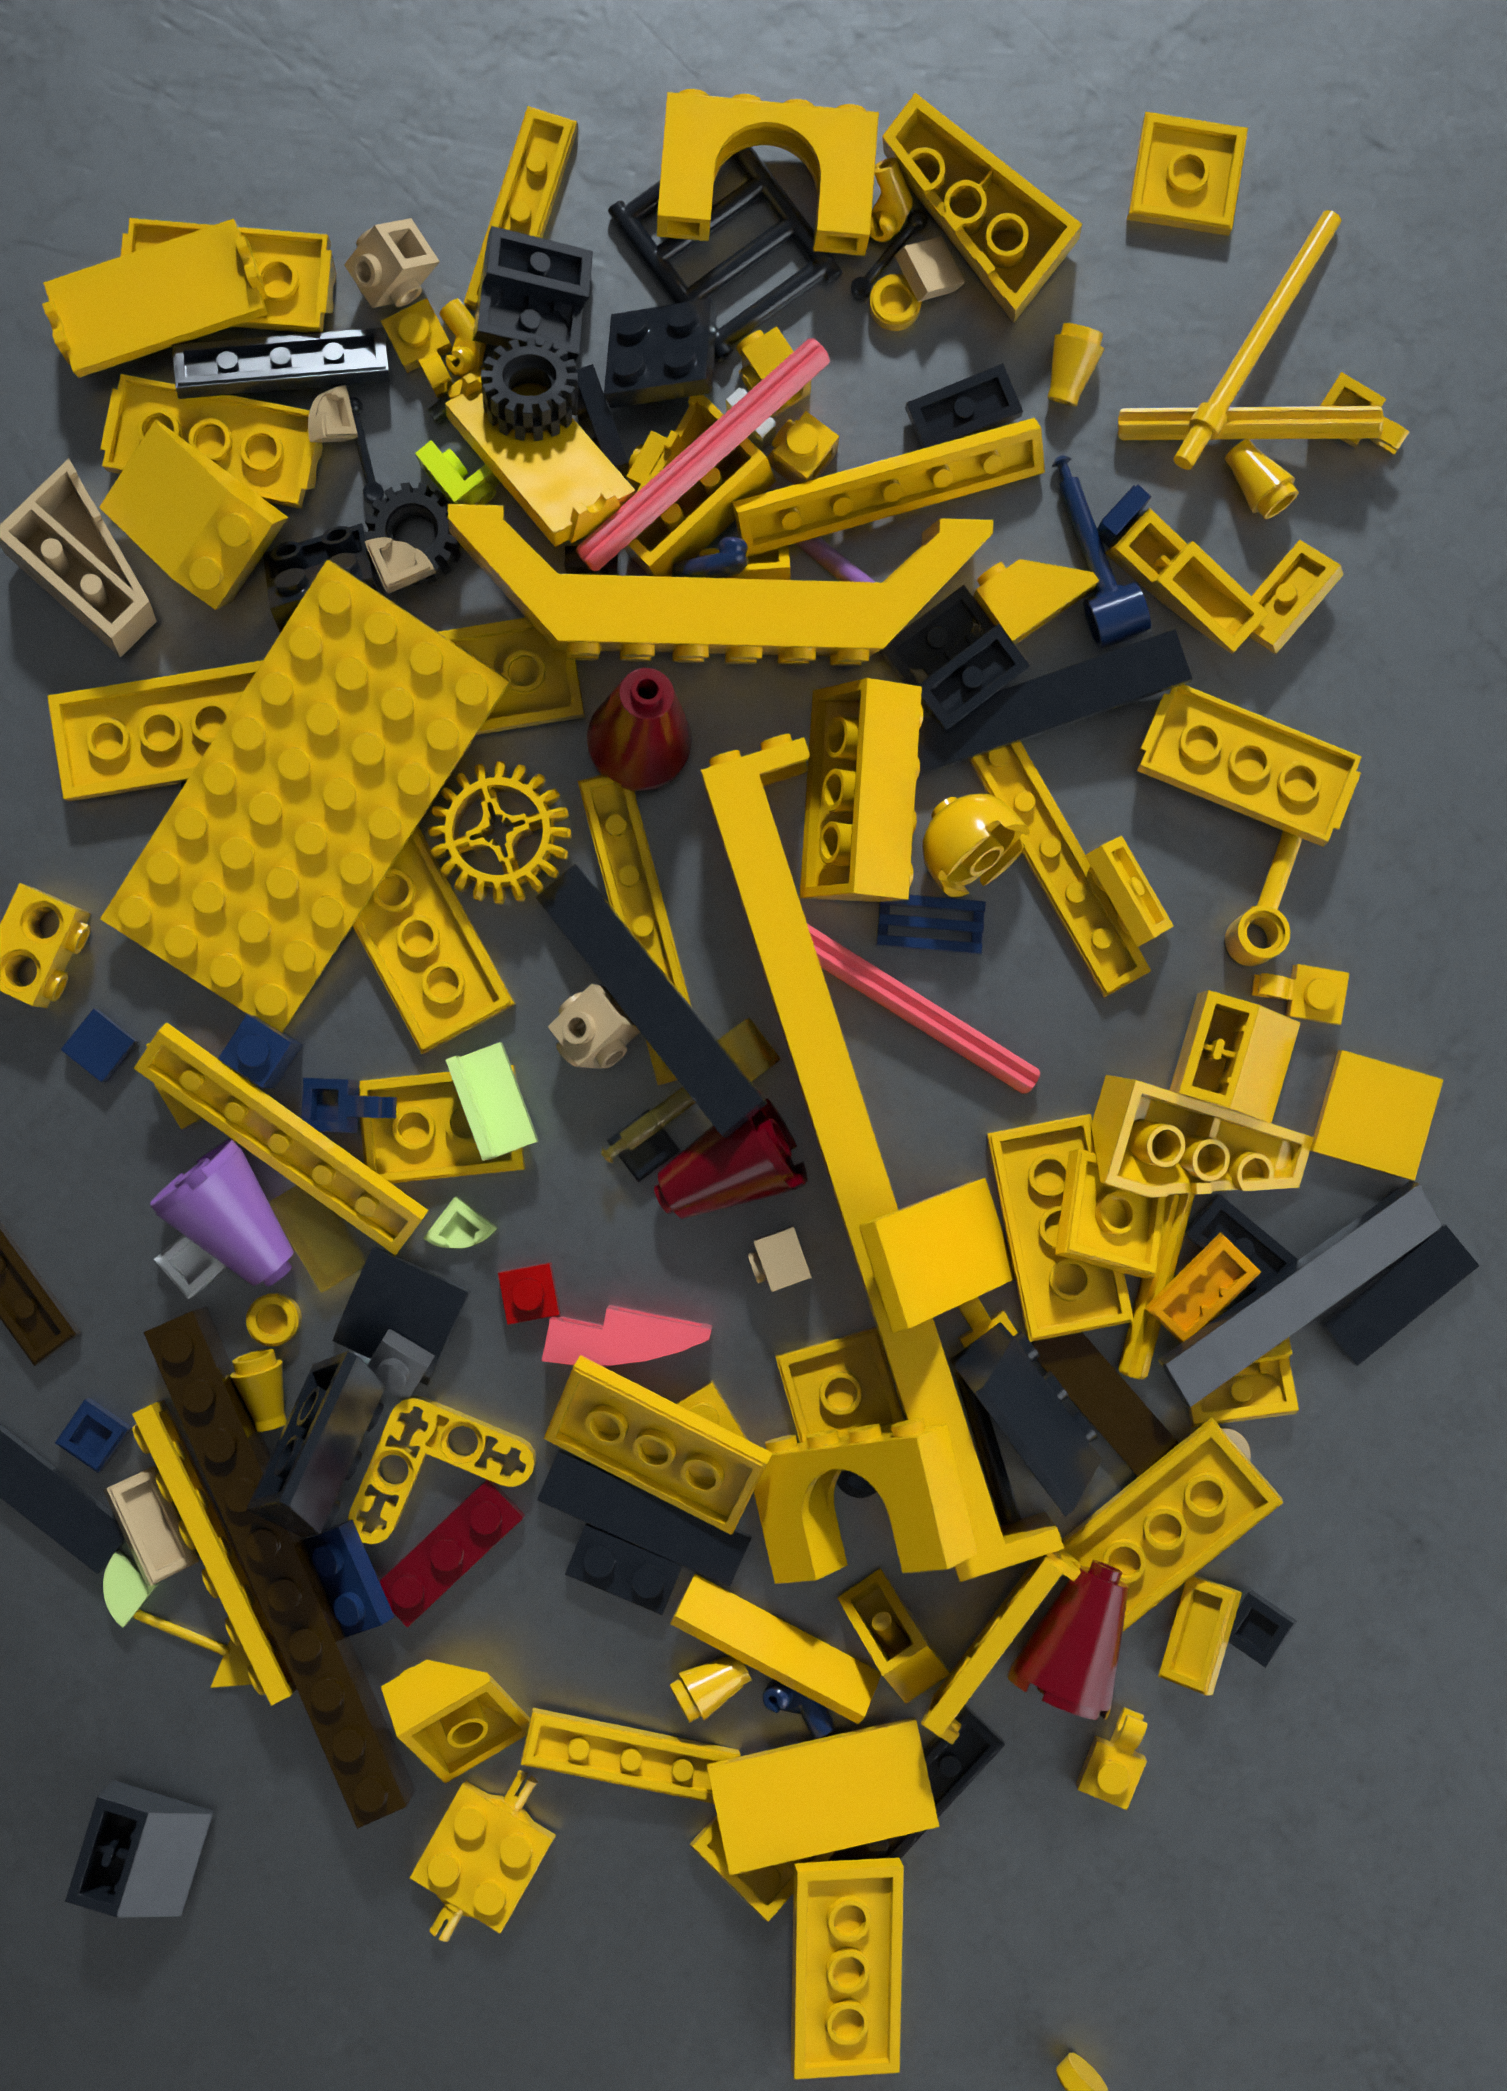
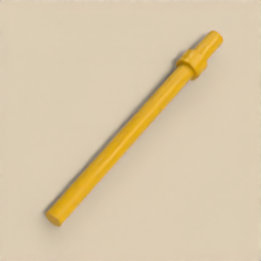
M1325 210L1210 399L1208 402H1203L1198 406L1189 421L1191 430L1173 458L1175 464L1180 468L1191 470L1208 441L1216 439L1227 422L1226 411L1339 227L1341 218L1334 211Z

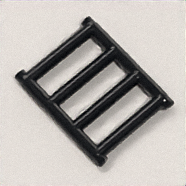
M753 147L745 148L732 155L749 180L712 206L710 234L760 197L765 199L780 221L689 287L671 265V262L700 242V240L667 238L657 245L640 222L658 208L660 180L629 203L625 204L623 200H619L608 209V213L616 222L617 227L674 304L710 298L792 238L810 260L809 264L722 327L718 328L716 326L714 357L718 362L725 361L732 354L733 349L731 346L817 283L823 279L830 283L838 279L843 273L831 253L813 251L814 230Z

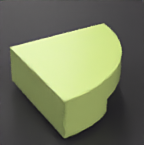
M455 1196L423 1239L441 1248L463 1249L485 1241L495 1233L498 1227L458 1196Z
M118 1550L113 1554L106 1567L103 1579V1593L110 1614L123 1628L129 1623L160 1582L147 1587L137 1564L122 1551Z

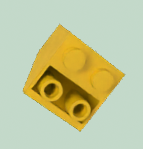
M1211 990L1198 993L1169 1091L1272 1123L1300 1022L1261 1005Z

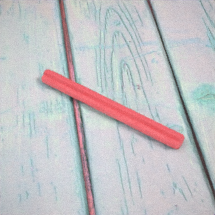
M814 338L807 339L621 506L620 509L577 546L576 551L587 567L594 572L599 571L824 369L830 361L825 348Z
M807 924L821 968L1018 1092L1026 1094L1034 1088L1041 1073L1038 1068Z

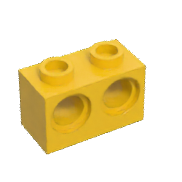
M19 883L0 923V991L35 1007L48 1008L50 1001L56 1002L66 987L68 973L64 971L72 954H78L88 940L91 927L87 925L91 913L34 887ZM55 911L59 918V928L53 936L44 938L40 932V921L46 913ZM31 958L36 965L37 974L34 981L24 987L18 980L17 972L20 964L26 959Z

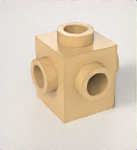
M412 218L377 224L365 231L357 239V248L344 266L372 308L394 303L397 307H402L414 301L423 290L421 284L440 261Z
M591 984L584 992L576 993L569 997L558 1010L560 1015L548 1026L559 1041L556 1043L558 1052L568 1063L575 1067L606 1069L620 1061L627 1053L626 1045L640 1033L639 1029L607 988Z

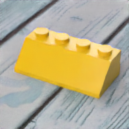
M864 678L813 690L799 898L869 902L909 900V887L913 881L914 874L911 853L912 837L917 824L914 805L916 781L920 773L918 741L919 729L923 722V707L921 705L922 687Z

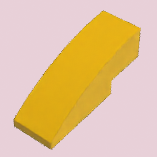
M1150 508L1140 513L1106 551V554L1155 598L1230 653H1234L1269 614L1194 541L1187 544Z

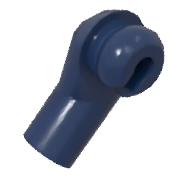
M725 537L719 543V553L676 562L672 569V577L727 578L740 574L749 562V558L746 557L747 543L738 537Z
M774 1679L764 1689L762 1700L765 1707L774 1713L782 1710L801 1714L814 1740L827 1735L837 1728L827 1707Z

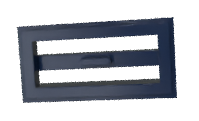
M909 895V900L880 902L876 946L981 955L986 901ZM890 906L973 913L972 921L895 915L890 914ZM888 925L971 933V942L888 935Z

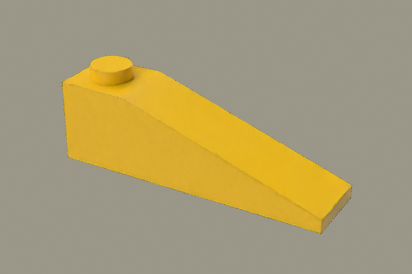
M1111 1075L1105 1076L1091 1123L1100 1182L1147 1197H1167L1171 1194L1186 1193L1196 1195L1212 1194V1192L1232 1190L1257 1191L1299 1188L1314 1139L1312 1136L1151 1084Z

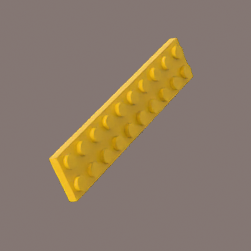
M526 617L438 632L511 681L476 735L585 717L576 660L566 659V650H555ZM263 660L47 695L63 799L71 802L181 784V782L187 781Z

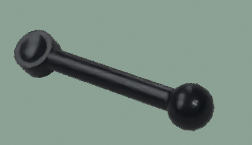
M914 209L911 211L907 218L908 224L864 277H857L852 281L851 293L857 300L867 299L871 294V284L915 230H921L927 225L928 217L923 210Z
M349 397L358 438H355L366 483L363 489V498L372 505L376 498L382 501L384 489L376 482L360 417L363 411V404L357 397Z

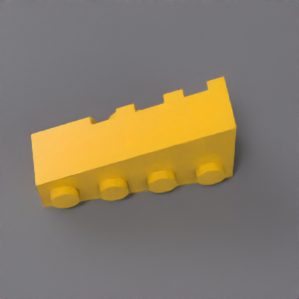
M914 93L882 136L884 155L887 158L897 159L907 185L1011 321L1015 323L1078 242L1082 223L917 93Z

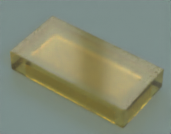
M297 1185L269 1201L284 1233L321 1293L326 1292L363 1269L366 1258L338 1214Z

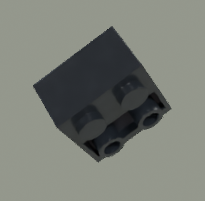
M363 523L351 527L337 526L329 529L321 536L301 542H284L276 546L272 551L264 553L263 560L269 608L280 633L326 560H331L385 597L379 574L365 544L364 532L366 531Z
M113 1780L96 1798L65 1902L116 1918L181 1917L184 1913L214 1811Z

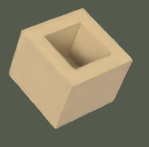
M793 1225L754 1239L757 1251L747 1255L758 1284L768 1281L771 1291L774 1292L812 1278Z

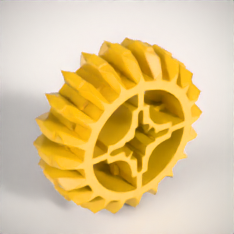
M504 761L496 762L495 777L489 778L483 764L475 765L478 781L473 784L463 773H459L456 776V780L463 790L458 795L447 787H444L441 791V795L452 803L449 810L441 806H433L431 811L438 819L445 820V826H432L428 828V835L430 837L445 839V843L436 845L431 849L432 856L436 859L448 856L451 858L440 868L441 874L444 877H449L461 871L454 887L458 891L463 892L473 881L476 882L473 898L480 902L486 897L488 888H493V899L498 905H502L505 902V888L512 889L513 896L518 902L524 901L525 892L522 884L528 881L537 893L544 890L543 883L536 876L543 870L549 877L557 878L559 871L552 864L548 863L550 857L553 856L560 860H566L569 855L567 850L555 845V840H568L572 838V832L569 828L555 827V823L564 821L569 817L567 808L558 807L552 810L549 808L560 798L557 789H550L540 795L539 792L546 782L545 777L537 774L528 784H525L527 768L522 764H518L514 769L512 778H507L508 771ZM496 792H510L523 796L532 802L539 812L526 816L525 813L520 815L506 814L498 801ZM481 798L483 810L481 822L477 827L466 831V835L459 837V827L465 812L475 801ZM493 809L495 815L506 827L511 823L514 825L513 831L506 834L507 843H505L508 857H506L505 851L500 845L498 846L494 839L490 842L486 840L488 838L487 835L495 832L494 823L496 821ZM543 828L542 840L538 851L531 861L520 869L517 856L519 843L524 838L534 835V831ZM472 850L475 852L484 850L495 852L502 865L504 875L486 874L472 868L462 853Z

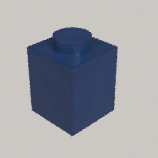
M247 1014L218 1059L260 1087L275 1089L303 1044L286 1033H281L255 1015Z

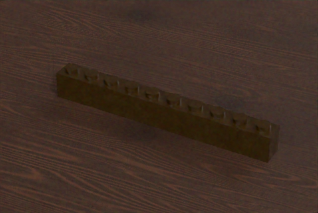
M207 1306L190 1311L143 1332L356 1828L358 1829L406 1808L415 1792V1788L350 1637L345 1638L303 1541L306 1537L298 1536L246 1510L271 1454L262 1433L256 1431L254 1421L230 1377L234 1369Z

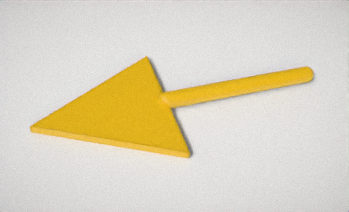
M140 1609L134 1614L133 1618L137 1621L222 1655L223 1658L210 1688L252 1685L248 1674V1666L251 1665V1662L243 1646L237 1647L231 1638L227 1646Z

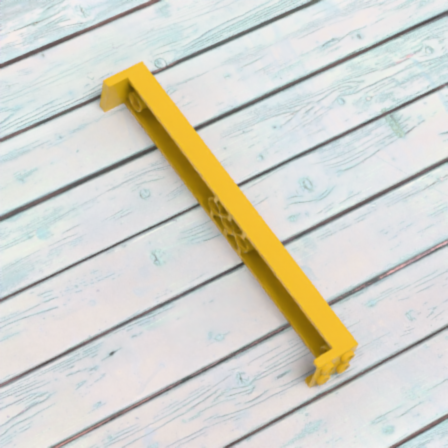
M783 734L761 742V751L741 757L739 750H733L710 758L709 763L711 767L701 770L703 785L905 1419L923 1418L925 1427L948 1424L978 1552L977 1555L953 1566L959 1582L1062 1550L1064 1546L1057 1526L1045 1511L1022 1518L1012 1524L999 1526L933 1318L910 1329L894 1333L890 1328L859 1225L897 1211L898 1207L764 791L765 786L803 775L808 770L806 760L809 759L810 753L805 737L792 741L790 734Z

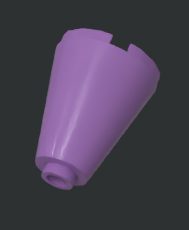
M228 1138L196 1161L198 1164L185 1174L180 1173L153 1198L150 1206L158 1217L246 1282L255 1286L263 1281L269 1287L290 1271L292 1265L287 1260L293 1255L294 1251L240 1145H237L233 1139Z

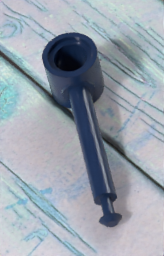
M1062 455L1054 460L1052 467H1058L1063 480L1059 483V488L1088 568L1099 579L1096 585L1097 594L1083 601L1084 613L1093 641L1098 649H1103L1151 632L1152 626L1144 595L1136 582L1125 586L1117 585L1079 478L1072 477L1068 462L1071 461V458Z

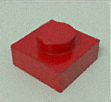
M551 1262L498 1272L507 1325L561 1314Z

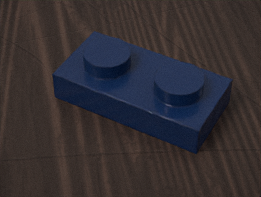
M353 1520L330 1527L327 1530H322L320 1534L303 1540L345 1638L381 1626L395 1617Z

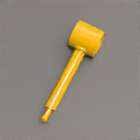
M1285 831L1282 832L1257 906H1251L1250 910L1236 918L1228 926L1225 933V946L1228 954L1237 963L1244 966L1261 965L1280 954L1288 945L1290 926L1286 917L1278 908L1302 838ZM1249 924L1261 927L1266 933L1267 945L1264 949L1254 946L1249 941L1247 936Z

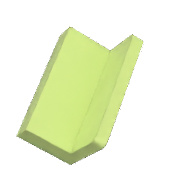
M502 1042L461 1057L454 1056L446 1059L483 1161L539 1142Z

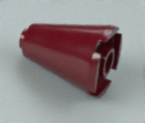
M640 668L630 672L592 715L587 730L588 754L596 770L603 777H609L613 781L622 784V788L631 791L654 790L670 783L679 774V771L683 768L689 757L692 735L688 720L668 677L662 672L651 668Z
M768 1098L765 1099L768 1104L729 1137L721 1136L712 1125L658 1172L659 1184L654 1187V1192L659 1204L667 1214L674 1212L679 1218L685 1219L793 1191L807 1183L808 1179L804 1162L794 1166L791 1158V1150L797 1147L795 1140L783 1118Z
M1092 1560L1090 1567L1081 1565L1079 1569L1081 1573L1075 1581L1068 1580L1011 1663L1007 1677L1010 1682L1026 1693L1030 1683L1037 1686V1690L1044 1695L1042 1701L1053 1707L1087 1719L1097 1720L1100 1715L1106 1720L1112 1707L1129 1586L1120 1581L1123 1574L1122 1571L1101 1561Z

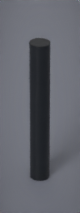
M956 1371L957 1383L1001 1525L1015 1523L1021 1520V1516L990 1415L959 1372Z

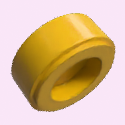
M890 274L882 277L873 286L870 294L869 310L873 320L880 327L890 331H900L910 327L917 320L922 301H917L905 275Z
M269 1293L257 1298L250 1305L246 1314V1326L251 1337L256 1342L270 1347L280 1346L292 1340L300 1330L302 1323V1314L298 1304L290 1296L283 1293Z
M1069 2053L1056 2067L1057 2077L1066 2091H1108L1105 2082L1097 2071L1075 2053Z

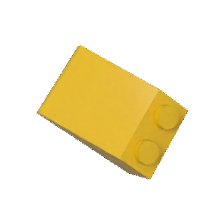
M158 420L153 422L99 506L173 580L214 610L234 600L288 519L285 514Z

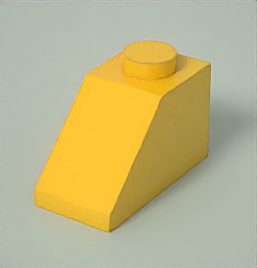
M1023 559L1017 560L1006 568L1001 561L977 578L976 581L980 586L975 590L973 597L995 626L999 624L1014 645H1016L1092 593L1099 579L1094 572Z
M881 1568L837 1597L880 1673L905 1704L950 1674L929 1638Z

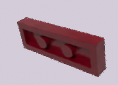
M486 1479L379 1580L392 1612L407 1628L524 1518L525 1514L496 1483Z

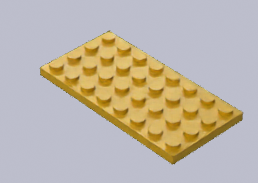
M326 560L100 920L243 1012L255 1015L283 1033L511 681L331 560Z

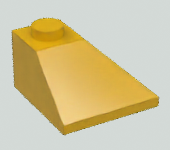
M426 1659L418 1665L404 1670L399 1676L381 1686L396 1736L445 1784L522 1739L527 1734L530 1717L486 1672Z

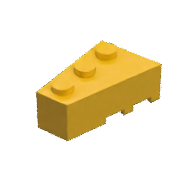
M704 395L690 396L688 400L689 407L675 432L671 430L663 444L665 447L663 454L651 475L646 474L637 492L724 415ZM748 438L743 440L624 547L627 554L649 576L672 577V569L676 562L695 558L700 551L705 549L735 520L732 502L763 494L776 482L767 457Z

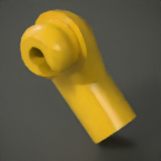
M887 158L875 165L874 175L881 194L872 209L870 237L877 242H887L897 235L913 205L912 196L896 158Z
M457 298L447 303L441 309L439 315L456 336L451 355H446V366L453 375L463 377L477 372L482 367L487 344L473 341L475 318L462 301Z

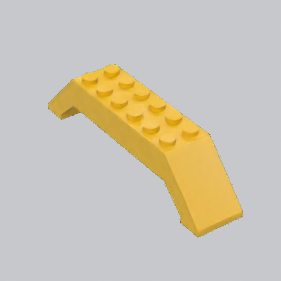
M448 504V523L451 535L555 650H566V659L598 660L601 651L620 652V661L631 662L651 661V657L655 656V652L673 653L672 661L679 663H702L704 658H709V654H725V663L756 664L758 659H762V655H778V664L809 665V661L816 660V656L830 657L831 666H861V662H868L871 655L884 649L993 534V520L940 518L922 532L921 547L882 583L558 574L504 520V505Z

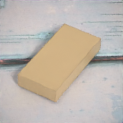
M156 1466L143 1470L103 1490L147 1587L199 1562L195 1551L187 1547L181 1536L178 1525L180 1518L173 1503L167 1502L158 1488L155 1476L159 1472Z

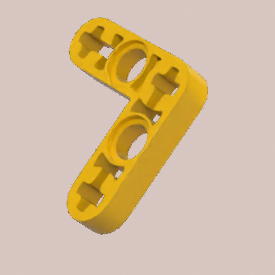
M417 1395L411 1396L409 1399L399 1402L390 1413L349 1511L348 1521L353 1520L362 1543L377 1544L387 1539L398 1525L427 1454L499 1485L514 1487L527 1481L534 1471L537 1460L535 1450L528 1441L517 1435L429 1398ZM415 1407L423 1410L421 1419L428 1423V1428H419L413 1434L409 1443L410 1446L420 1447L417 1455L406 1446L389 1443L391 1435L398 1441L403 1438L408 1422L401 1419L402 1412L410 1413ZM465 1426L475 1432L478 1439L475 1452L462 1456L452 1451L448 1439L450 1432L454 1428ZM488 1436L498 1440L492 1448L496 1452L508 1454L512 1448L520 1450L519 1460L526 1464L525 1470L516 1468L512 1475H508L503 1472L504 1462L492 1456L487 1459V1467L477 1463V1460L487 1448ZM397 1455L406 1461L409 1472L405 1481L399 1484H391L382 1478L379 1467L384 1457ZM370 1485L383 1494L399 1496L397 1504L390 1498L385 1501L380 1517L387 1521V1525H378L373 1532L365 1529L367 1520L360 1516L361 1511L368 1512L375 1505L379 1493H370L368 1491Z

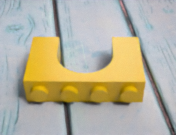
M685 89L679 93L667 92L657 214V237L709 241L713 186L718 171L735 153L752 146L769 145L787 150L798 157L809 169L814 179L817 203L813 251L865 256L871 228L879 112L866 111L865 108L856 104H843L836 108L814 106L811 102L803 99H790L784 103L762 101L759 97L751 94H737L732 98L709 96L706 92L698 89Z
M916 1418L891 1425L892 1431L881 1432L880 1424H871L849 1430L848 1437L839 1438L837 1429L808 1435L806 1436L807 1442L797 1443L796 1435L782 1436L764 1442L766 1450L772 1452V1455L754 1490V1496L775 1584L816 1581L848 1566L834 1506L835 1486L842 1470L851 1471L863 1477L875 1488L882 1498L889 1514L902 1573L946 1570L977 1555L978 1552L948 1424L925 1427L924 1419Z

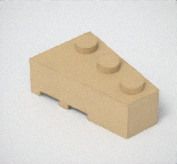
M68 458L0 524V546L5 555L121 658L157 620L149 599Z

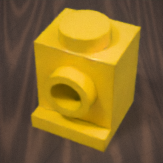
M777 326L765 334L762 330L755 331L736 346V350L742 357L743 366L739 370V375L748 391L752 390L794 352ZM812 379L772 414L771 417H776L811 394Z
M805 411L799 420L796 419L793 422L789 419L776 434L771 444L774 449L767 457L770 467L794 485L819 478L838 453L839 435Z

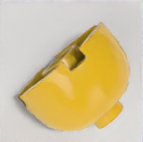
M969 794L960 798L949 797L939 803L932 811V820L925 830L922 841L924 864L944 893L949 897H962L970 894L965 885L972 883L980 877V883L985 886L1008 869L1025 848V844L1020 840L1021 834L1029 836L1030 829L1005 802L989 794Z

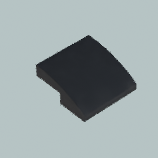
M491 226L479 286L473 341L494 346L501 345L503 348L509 349L508 341L515 339L518 340L520 347L527 346V338H536V347L541 348L544 341L547 340L554 343V353L562 347L568 352V360L573 359L575 362L580 353L583 308L590 293L593 251Z
M962 585L900 632L884 649L879 651L904 684L922 687L921 705L945 731L1030 667L999 624L995 626L965 585Z
M374 1246L351 1293L332 1341L371 1359L387 1331L391 1329L435 1355L420 1380V1383L428 1386L451 1339L450 1335L471 1291Z

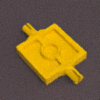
M521 1770L517 1772L505 1797L488 1794L466 1780L459 1788L413 1870L410 1879L436 1894L440 1901L444 1903L435 1922L429 1929V1932L436 1937L446 1919L448 1920L439 1940L444 1942L450 1940V1936L462 1915L475 1918L501 1934L556 1837V1834L534 1822L526 1810L523 1809L533 1788L538 1783L537 1779L531 1775L519 1793V1789L528 1775L527 1772Z

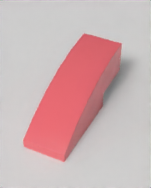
M613 1305L607 1307L603 1325L553 1316L549 1321L541 1361L575 1365L580 1355L601 1366L649 1361L679 1353L708 1341L712 1325Z

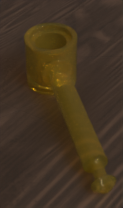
M750 1017L718 1039L719 1043L750 1082L781 1060ZM681 1087L619 1133L622 1139L607 1150H604L602 1147L601 1155L607 1162L614 1163L612 1158L627 1147L631 1150L635 1149L696 1102L685 1088Z

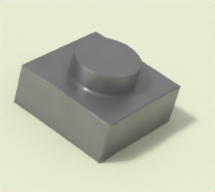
M389 1329L367 1366L386 1385V1391L404 1400L410 1398L435 1355Z

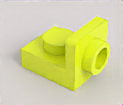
M431 440L415 452L423 471L451 504L486 505L497 492L495 487L499 485L500 481L486 464L464 481L463 478L469 473L450 448L442 453Z

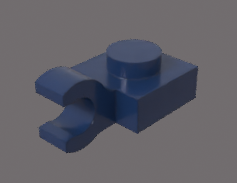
M303 1078L301 1119L318 1131L357 1133L358 1117L396 1119L397 1097L359 1096L360 1080Z

